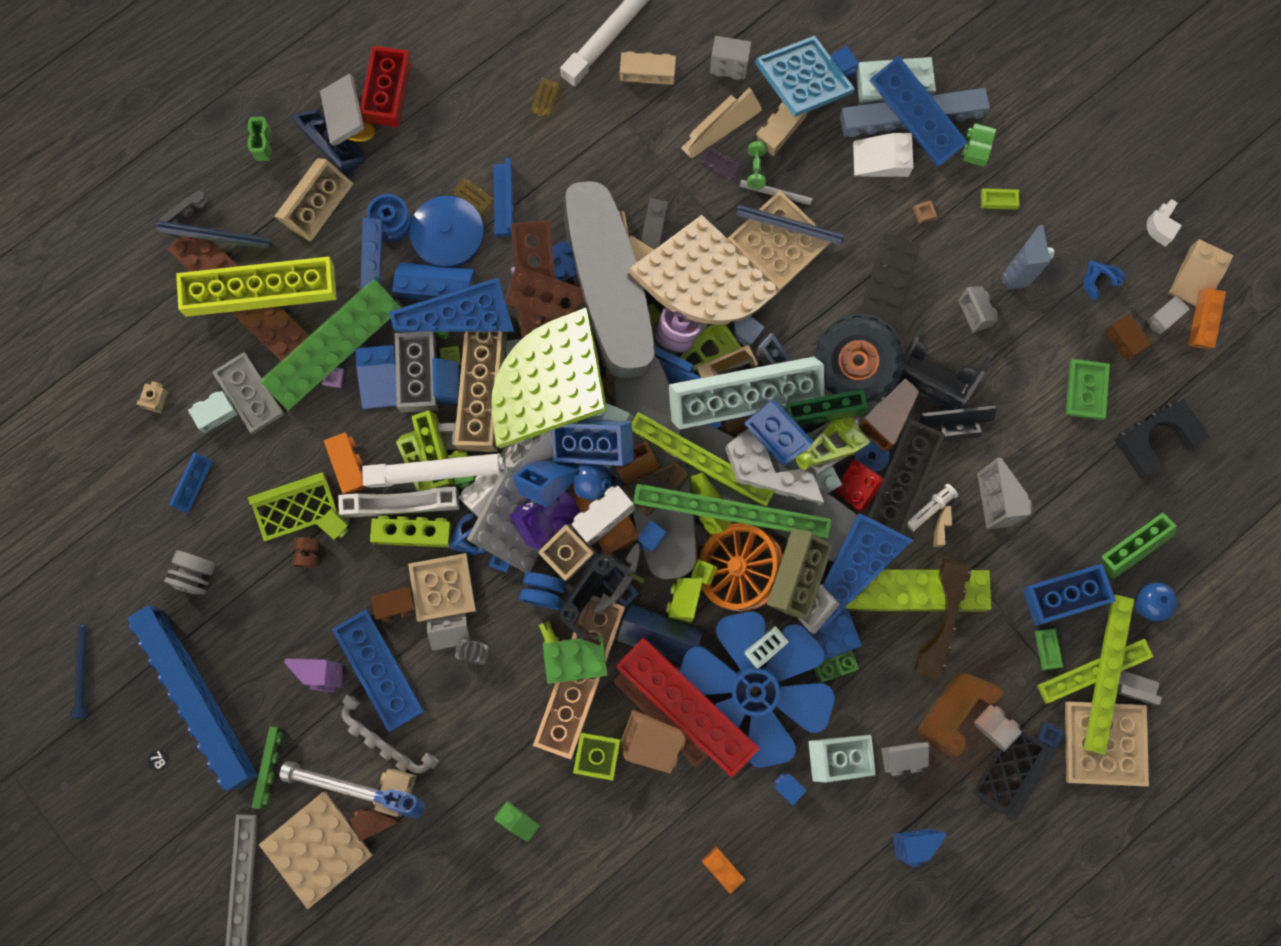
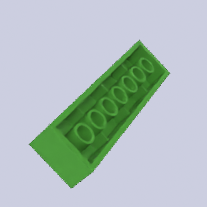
M372 279L260 380L261 384L287 410H290L354 352L355 349L391 318L389 312L401 307L375 279Z

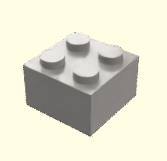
M715 36L710 74L718 77L728 76L733 79H745L751 42Z

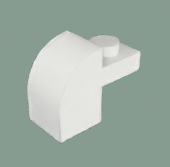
M1172 199L1167 204L1163 203L1158 211L1155 210L1147 220L1148 233L1154 240L1165 247L1174 239L1182 226L1169 218L1178 204Z

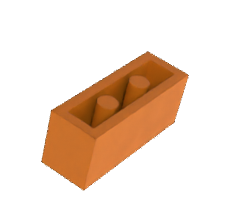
M1210 288L1199 291L1188 346L1202 349L1215 348L1226 291Z
M344 432L324 440L342 493L344 495L355 494L368 489L367 486L363 485V472L360 467L363 463L360 455L355 454L354 448L356 444L353 437H349Z

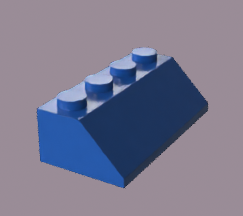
M400 262L394 274L392 292L396 299L426 301L472 286L474 269Z

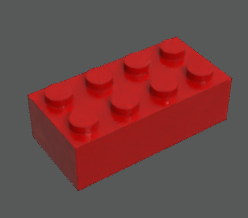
M372 46L360 106L363 123L392 127L400 126L412 64L409 50Z

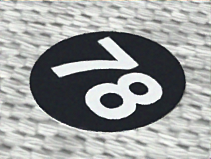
M162 750L151 752L147 760L148 766L154 771L163 770L168 764V755Z

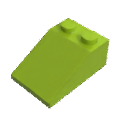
M678 578L677 583L673 582L670 594L674 595L673 601H668L666 613H669V618L692 623L703 579Z

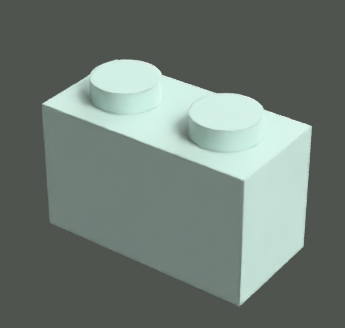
M223 391L211 394L207 400L195 403L192 406L193 408L188 410L198 429L203 433L238 415Z

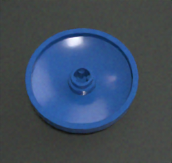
M440 196L425 202L418 208L411 220L409 235L415 252L426 263L440 267H458L470 261L480 250L484 239V226L478 211L469 202L459 197Z

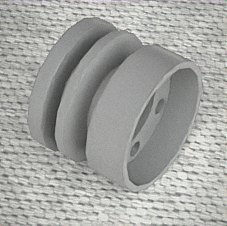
M176 550L172 563L179 566V569L168 570V573L176 575L175 580L166 577L164 582L175 589L190 594L204 595L206 590L198 588V585L201 583L208 586L209 583L201 577L202 575L212 576L216 563Z

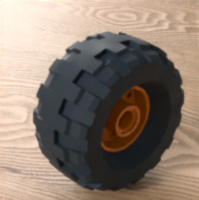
M853 314L838 319L824 331L818 341L815 358L824 364V388L832 395L864 389L866 402L869 403L885 396L898 382L903 371L904 350L898 334L887 322L872 315ZM862 355L864 360L857 361L855 356Z

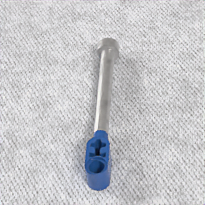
M291 761L285 762L280 770V779L285 782L294 783L297 780L382 804L395 813L412 818L419 817L424 811V803L409 793L394 789H388L385 792L300 769L298 763ZM414 802L413 807L409 809L410 805Z

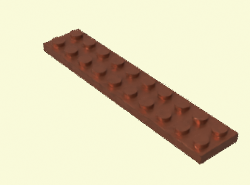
M181 236L167 249L190 272L238 267L212 240ZM279 306L232 312L280 361L309 337Z

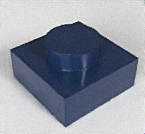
M1044 722L1036 739L1056 749L1064 731L1048 722Z

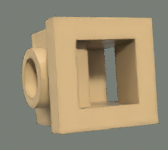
M151 382V385L145 384L140 400L136 404L143 409L161 413L168 391L162 388V384Z

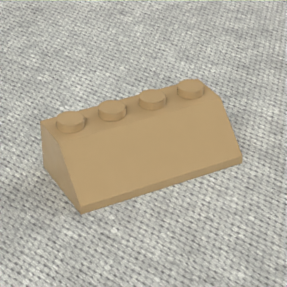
M317 158L274 217L286 227L311 242L353 183L328 160Z

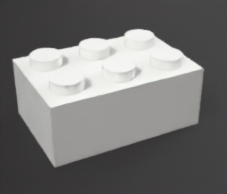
M619 486L609 488L604 493L605 497L600 501L598 499L593 501L589 505L590 509L587 512H581L573 519V527L590 546L595 544L636 509Z

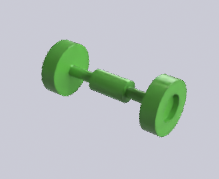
M752 142L748 146V153L755 157L753 159V172L755 174L747 178V185L752 189H761L766 185V178L759 174L761 168V159L759 157L765 155L767 146L763 142Z

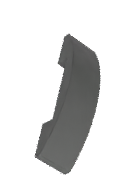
M637 543L625 559L631 565L630 568L635 572L640 555V546ZM625 574L612 597L610 598L603 594L593 611L599 614L615 604L628 589L633 578Z

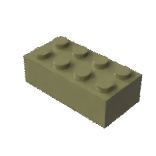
M792 529L767 605L787 615L808 620L833 545L813 533Z

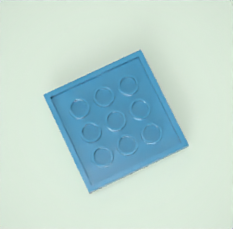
M815 36L760 56L755 61L757 67L794 117L848 96L854 91V87Z

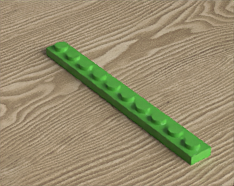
M636 484L633 504L792 532V529L810 532L823 538H828L831 519L640 484Z

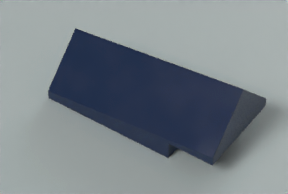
M319 109L292 115L296 127L344 176L366 161L365 156L352 140L346 139L336 146L330 143L325 116Z
M630 604L617 641L634 647L644 637L666 659L682 664L686 652L692 647L699 646L703 630Z

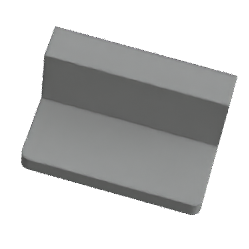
M466 613L427 620V634L432 650L454 647L458 644V640L461 639L470 640Z
M1121 671L1117 694L1150 705H1160L1162 698L1157 696L1159 682Z

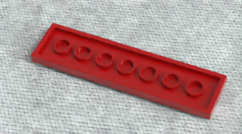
M644 637L616 665V668L731 777L760 749L754 741Z

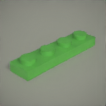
M269 727L252 808L262 809L269 803L270 793L268 791L275 778V773H273L274 764L276 765L279 760L278 746L279 744L281 745L284 737L282 728Z

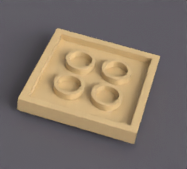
M466 553L408 564L417 622L476 612Z

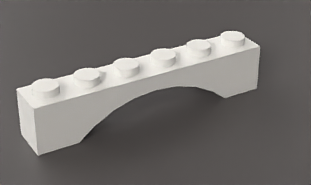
M443 487L401 494L339 495V515L343 518L459 510V493L456 487Z

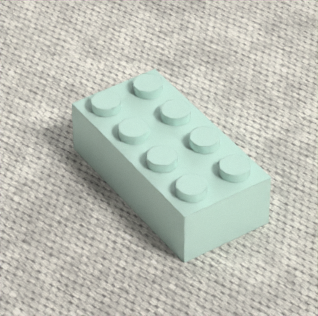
M932 57L902 59L928 93L934 95L936 88ZM892 60L859 62L856 79L860 106L885 102L869 80Z

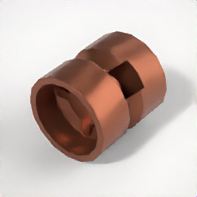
M294 538L293 550L296 553L292 555L291 566L317 568L318 556L316 552L319 551L320 540ZM302 553H310L309 557L302 556Z

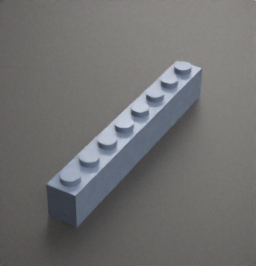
M986 88L931 95L950 121L956 120L961 122L969 118L981 119L986 116L990 109ZM886 102L842 108L840 114L843 136L855 137L863 133L874 134L884 130L890 132L898 128L907 129Z

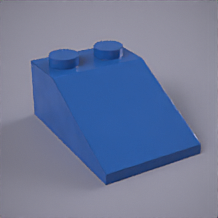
M394 345L355 349L362 408L373 409L397 406Z

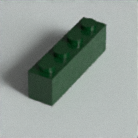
M864 389L786 403V413L799 427L866 415L868 408Z

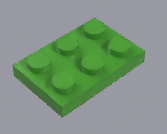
M1078 359L1070 360L1065 415L1098 420L1106 419L1110 364Z
M595 636L602 642L600 646L585 641L582 638L543 643L547 684L607 676L603 637Z

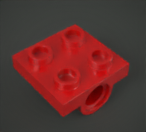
M854 459L840 480L842 485L835 488L834 492L859 511L864 512L885 480L878 473Z

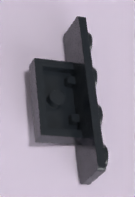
M994 405L922 413L919 427L921 429L939 427L943 441L981 437V429L978 422L993 421L997 408Z

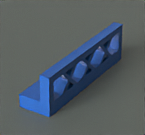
M505 158V164H493L495 236H512L510 223H514L511 158Z

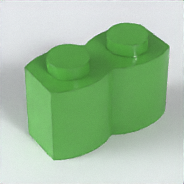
M250 117L248 121V131L250 133L248 138L249 151L256 161H268L272 155V149L269 144L272 138V131L264 117Z
M974 123L973 127L969 128L966 134L968 143L962 149L963 161L984 167L990 155L996 129Z

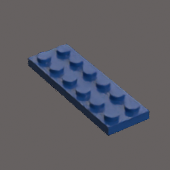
M897 56L869 80L937 167L968 143L900 56Z
M367 609L332 629L388 732L395 730L424 712Z

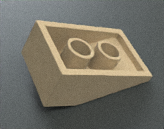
M1198 239L1189 248L1168 294L1174 297L1177 296L1180 300L1196 307L1199 291L1206 288H1217L1228 269L1233 255Z

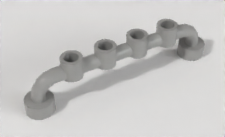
M347 694L342 700L344 703L342 718L350 726L348 732L356 737L359 734L366 738L364 743L372 749L375 746L380 748L382 751L379 754L386 760H390L391 757L397 761L395 766L399 770L406 772L408 769L411 772L421 774L430 767L435 768L439 763L436 757L426 752L421 759L424 763L420 766L415 765L408 757L400 754L393 746L381 740L377 734L369 731L362 723L350 716V710H356L360 704L357 699Z

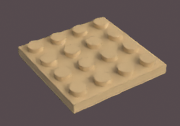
M781 191L777 192L759 209L817 226ZM748 219L727 239L757 269L761 270L762 274L769 281H772L779 291L832 243L752 219Z
M1065 702L1066 783L1149 786L1147 705L1115 704L1106 755L1083 750L1092 703Z
M325 791L259 844L307 909L311 908L374 855L364 841L359 842L353 827Z

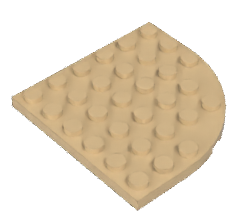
M702 215L633 265L628 271L638 283L674 313L678 311L686 315L687 319L706 324L720 325L729 324L731 321H742L755 314L780 293L776 285L769 281L762 274L761 270L757 269L747 257L743 256Z

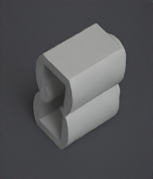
M990 705L977 718L974 725L1005 752L1021 735L1022 732L1019 730L1021 727L1014 720L1011 719L1009 721L1006 719L1004 711L998 706L993 707Z

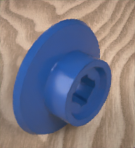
M871 441L866 447L855 453V459L873 471L878 472L888 464L889 451L885 453ZM869 453L875 455L874 460L868 458Z

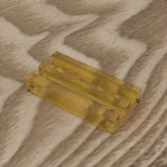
M544 78L541 79L531 107V113H538L540 116L545 115V117H549L559 89L558 82ZM545 84H548L540 108H537ZM554 86L546 110H544L551 87Z
M463 178L453 190L457 197L469 202L481 214L494 201L491 196L466 178ZM464 184L467 185V186H468L469 188H471L473 191H475V192L478 193L480 196H482L483 198H485L486 201L484 202L483 200H481V199H480L479 197H477L475 194H473V193L470 192L468 189H466L465 187H463V185H464ZM459 190L463 191L465 194H467L468 196H470L472 199H474L475 201H477V202H478L479 204H481L482 206L480 207V206H479L478 204H476L474 201H472V200L469 199L467 196H465L464 194H462Z

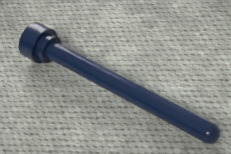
M79 624L77 630L75 706L70 711V719H87L88 710L84 706L86 626L84 624Z

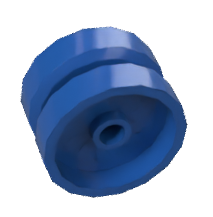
M392 194L379 195L369 204L367 218L383 219V241H398L408 234L411 216L401 198Z
M525 572L523 583L534 589H522L519 600L545 608L560 610L563 599L552 593H564L567 582L545 574Z

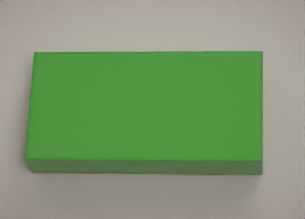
M1056 628L1035 631L1042 670L1062 668L1063 663Z

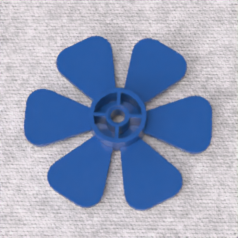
M755 611L726 616L718 622L716 634L741 670L736 673L707 649L696 646L686 652L680 672L704 695L732 692L733 698L715 705L738 727L745 714L751 716L749 738L760 747L749 760L753 766L768 767L788 762L795 755V743L772 710L776 706L805 730L817 733L825 729L828 724L835 696L833 690L826 684L779 686V681L819 666L824 658L823 648L804 627L798 624H791L782 631V634L789 642L769 659L766 666H761L757 669L745 655V650L764 636L765 620L763 616ZM756 651L752 652L758 660L761 659ZM752 687H759L762 690L761 693L758 695L752 694L750 691Z

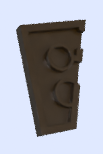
M675 461L620 489L633 502L636 484L675 491L689 475ZM635 504L646 517L656 509L655 507Z

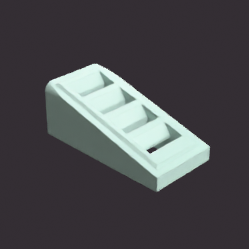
M775 626L745 650V655L758 669L789 641ZM774 634L781 643L777 644L771 636ZM767 639L774 646L772 650L765 642ZM760 645L768 652L766 655L759 648ZM756 651L761 659L758 660L752 652Z

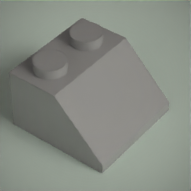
M983 286L966 288L958 302L972 332L975 333L993 326L998 321V313L995 308H992L988 292L984 290Z
M928 742L881 748L885 772H891L892 776L902 775L903 770L910 769L911 773L922 772L923 767H928Z

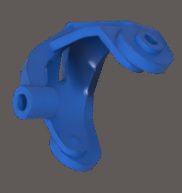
M1091 260L1083 279L1084 289L1091 299L1096 300L1100 295L1095 285L1099 274L1103 272L1112 280L1113 286H1119L1126 279L1124 272L1117 267Z
M473 513L463 516L458 522L449 545L451 549L466 553L467 555H479L487 552L479 546H471L464 540L469 536L472 529L462 535L461 528L473 519Z

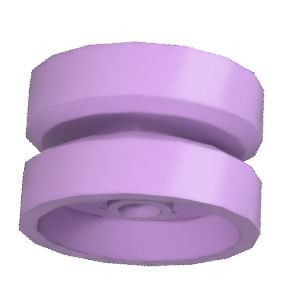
M666 307L656 326L655 338L662 347L669 351L685 352L693 346L702 323L687 319L686 315L678 311L674 313Z

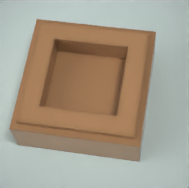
M931 200L914 205L913 207L919 224L935 220L938 217Z

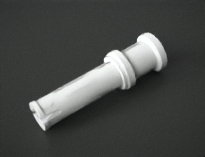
M944 485V489L937 495L934 494L931 498L932 501L905 524L914 532L936 511L944 509L950 500L957 498L958 493L951 485Z

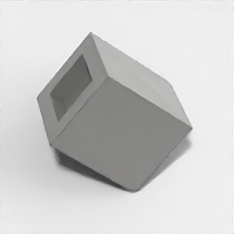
M456 423L438 424V431L443 434L446 450H458L454 445Z

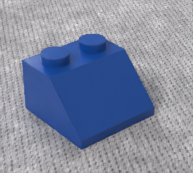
M432 358L433 396L439 405L458 404L461 368L458 362Z

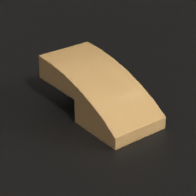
M951 506L945 507L938 517L934 531L933 547L945 545V528L952 526Z

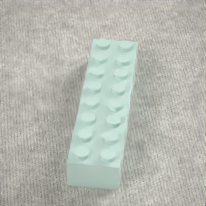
M810 357L670 384L671 421L678 429L753 415L773 398L782 408H786V403L825 396L824 364L817 358Z

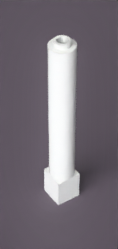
M624 0L578 53L574 52L560 67L561 77L575 87L589 72V67L649 0Z
M490 454L395 465L378 464L363 466V485L369 488L393 486V484L499 474L506 468V461L501 454Z

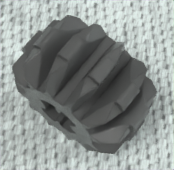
M461 639L458 640L456 645L455 657L461 661L482 665L485 664L488 658L489 648L486 644L477 641Z

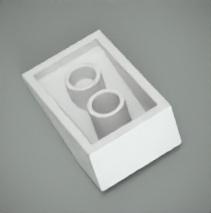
M891 133L854 141V177H909L913 169L912 133Z

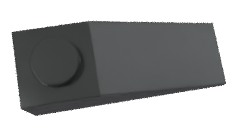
M650 198L641 242L655 250L661 243L668 201Z

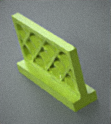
M322 472L248 497L264 541L317 524L322 519L316 520L317 516L324 517V515L319 513L324 503L337 511L327 482L326 473ZM324 485L326 494L322 500L313 494L317 487ZM299 493L309 495L305 505L295 502ZM312 497L321 501L317 512L307 507ZM281 499L290 501L286 512L276 508ZM293 503L303 508L298 518L289 514ZM266 505L272 508L267 518L260 515L258 507ZM274 510L284 514L280 524L270 520ZM305 510L315 514L311 522L307 523L301 520ZM287 516L297 520L293 528L288 529L282 526ZM268 522L278 526L275 534L267 536L265 530Z

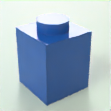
M848 46L831 55V58L845 77L849 78L856 73L859 62Z
M650 520L637 540L641 542L639 546L646 552L650 550L656 552L669 533Z
M789 773L781 774L774 781L776 784L774 789L791 805H794L807 791Z

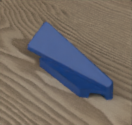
M654 346V356L662 363L669 385L702 378L693 374V364Z

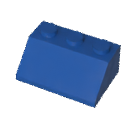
M925 829L893 834L896 858L903 861V863H907V865H911V867L923 866V862L929 861L946 837V833L935 829Z

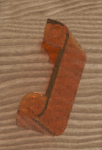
M957 674L920 724V735L947 757H958L966 745L964 736L957 731L961 723L979 699L993 704L1001 698L1005 691L997 685L971 674Z

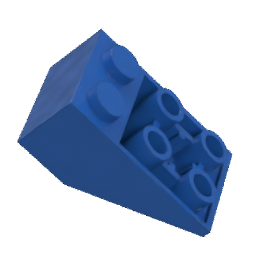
M553 457L525 465L513 476V480L520 495L547 508L574 482V477L579 475L580 470L577 464L553 462Z

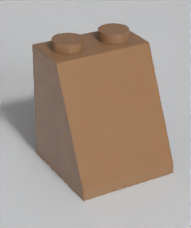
M632 710L619 747L626 761L671 774L672 768H675L677 765L679 750L684 747L685 736L678 728Z

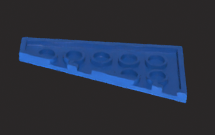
M498 278L389 312L393 328L396 332H514Z
M858 513L822 585L840 605L823 623L821 628L824 629L913 540Z

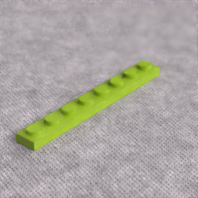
M638 412L632 422V433L647 440L649 443L762 507H766L774 490L767 488L759 489L749 484L738 483L731 464Z
M1114 595L1116 601L1110 604L1083 750L1106 755L1134 599Z

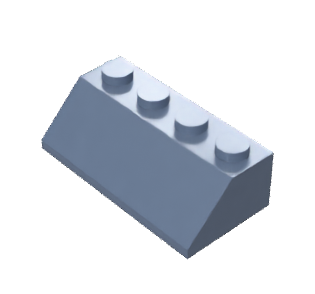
M1043 225L1038 226L1003 272L1002 281L1003 284H1006L1007 290L1029 287L1051 262Z

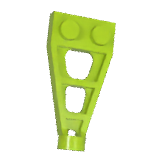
M712 324L700 334L693 346L679 358L685 361L689 355L696 352L701 359L700 363L693 366V372H696L697 367L738 350L741 346L725 324ZM707 340H712L719 353L711 357H705L701 351L702 345Z
M852 417L835 420L829 424L805 452L796 457V461L799 467L805 470L814 465L853 455L866 447L870 441ZM837 432L846 443V446L836 448L830 441V436ZM823 443L830 453L821 456L816 447Z

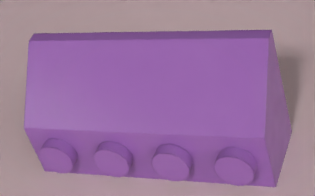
M285 659V664L304 685H309L310 689L336 692V688H342L343 664L328 660Z

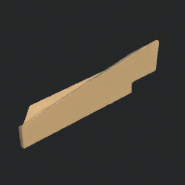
M748 88L737 101L730 95L690 134L691 139L681 149L689 157L693 158L761 112L762 108L753 91Z

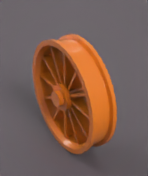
M744 523L730 524L723 533L713 534L702 548L699 559L711 564L712 558L727 563L728 568L716 570L714 576L725 573L729 574L714 588L712 583L711 585L702 583V590L712 602L733 611L747 612L764 606L768 603L769 595L782 561L783 553L779 544L766 531ZM740 532H750L742 552ZM758 534L764 539V542L750 554L755 537ZM731 535L734 536L736 556L724 542ZM719 545L723 547L731 558L729 562L713 556ZM769 547L772 558L752 562ZM773 563L771 577L760 574L753 568ZM760 575L770 580L765 589L761 591L751 576ZM746 579L758 594L756 598L748 601ZM732 580L726 599L723 600L717 593ZM738 584H740L742 603L732 604Z

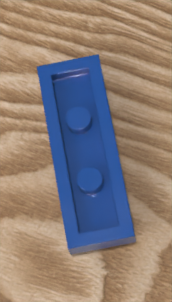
M193 452L169 502L170 506L189 513L213 460Z

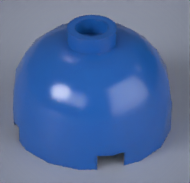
M582 463L578 468L580 470L579 475L574 477L575 493L583 499L592 501L603 498L605 496L604 493L611 488L612 479L610 471L605 465Z
M1149 583L1140 588L1138 595L1135 597V606L1142 617L1144 616L1152 622H1160L1170 618L1175 613L1178 601L1174 590L1168 585Z

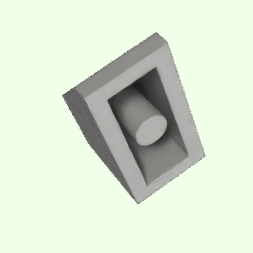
M1175 296L1146 322L1153 331L1160 335L1182 317L1189 308Z

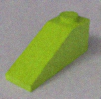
M413 431L401 435L396 443L404 462H423L416 432ZM429 481L414 482L417 492L430 490Z
M703 472L689 476L693 494L722 499ZM699 515L700 521L710 535L723 533L732 522Z

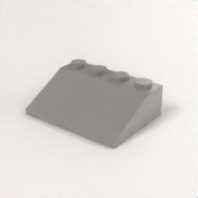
M996 458L977 473L987 530L1010 527L1031 515L1033 507L1031 500L1028 499V494L1002 458Z

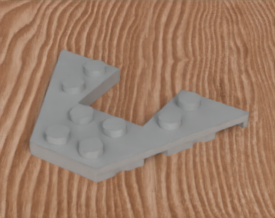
M749 428L727 444L725 450L738 483L749 484L759 489L767 488L774 490V493L787 497L793 496L798 500L806 499L817 502L819 506L823 504L824 500L812 469L807 468L805 470L798 469L775 473L766 447Z

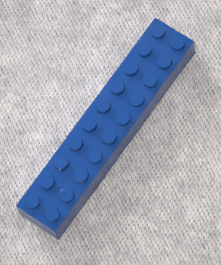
M148 605L128 617L127 619L130 622L128 626L131 632L138 636L140 648L144 652L146 651L150 657L148 662L154 669H157L159 681L162 685H166L169 690L167 693L168 697L173 703L177 704L179 716L183 720L185 719L189 725L187 727L188 732L197 739L199 751L205 754L209 760L207 761L208 767L212 772H216L219 786L226 791L238 790L257 778L258 775L163 610Z

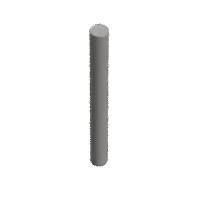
M741 179L740 187L773 196L781 191L792 201L811 205L812 198L768 186L761 189H752L748 187L746 180Z

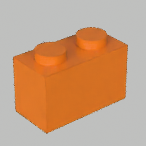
M717 847L702 859L705 866L730 894L745 881L743 876Z

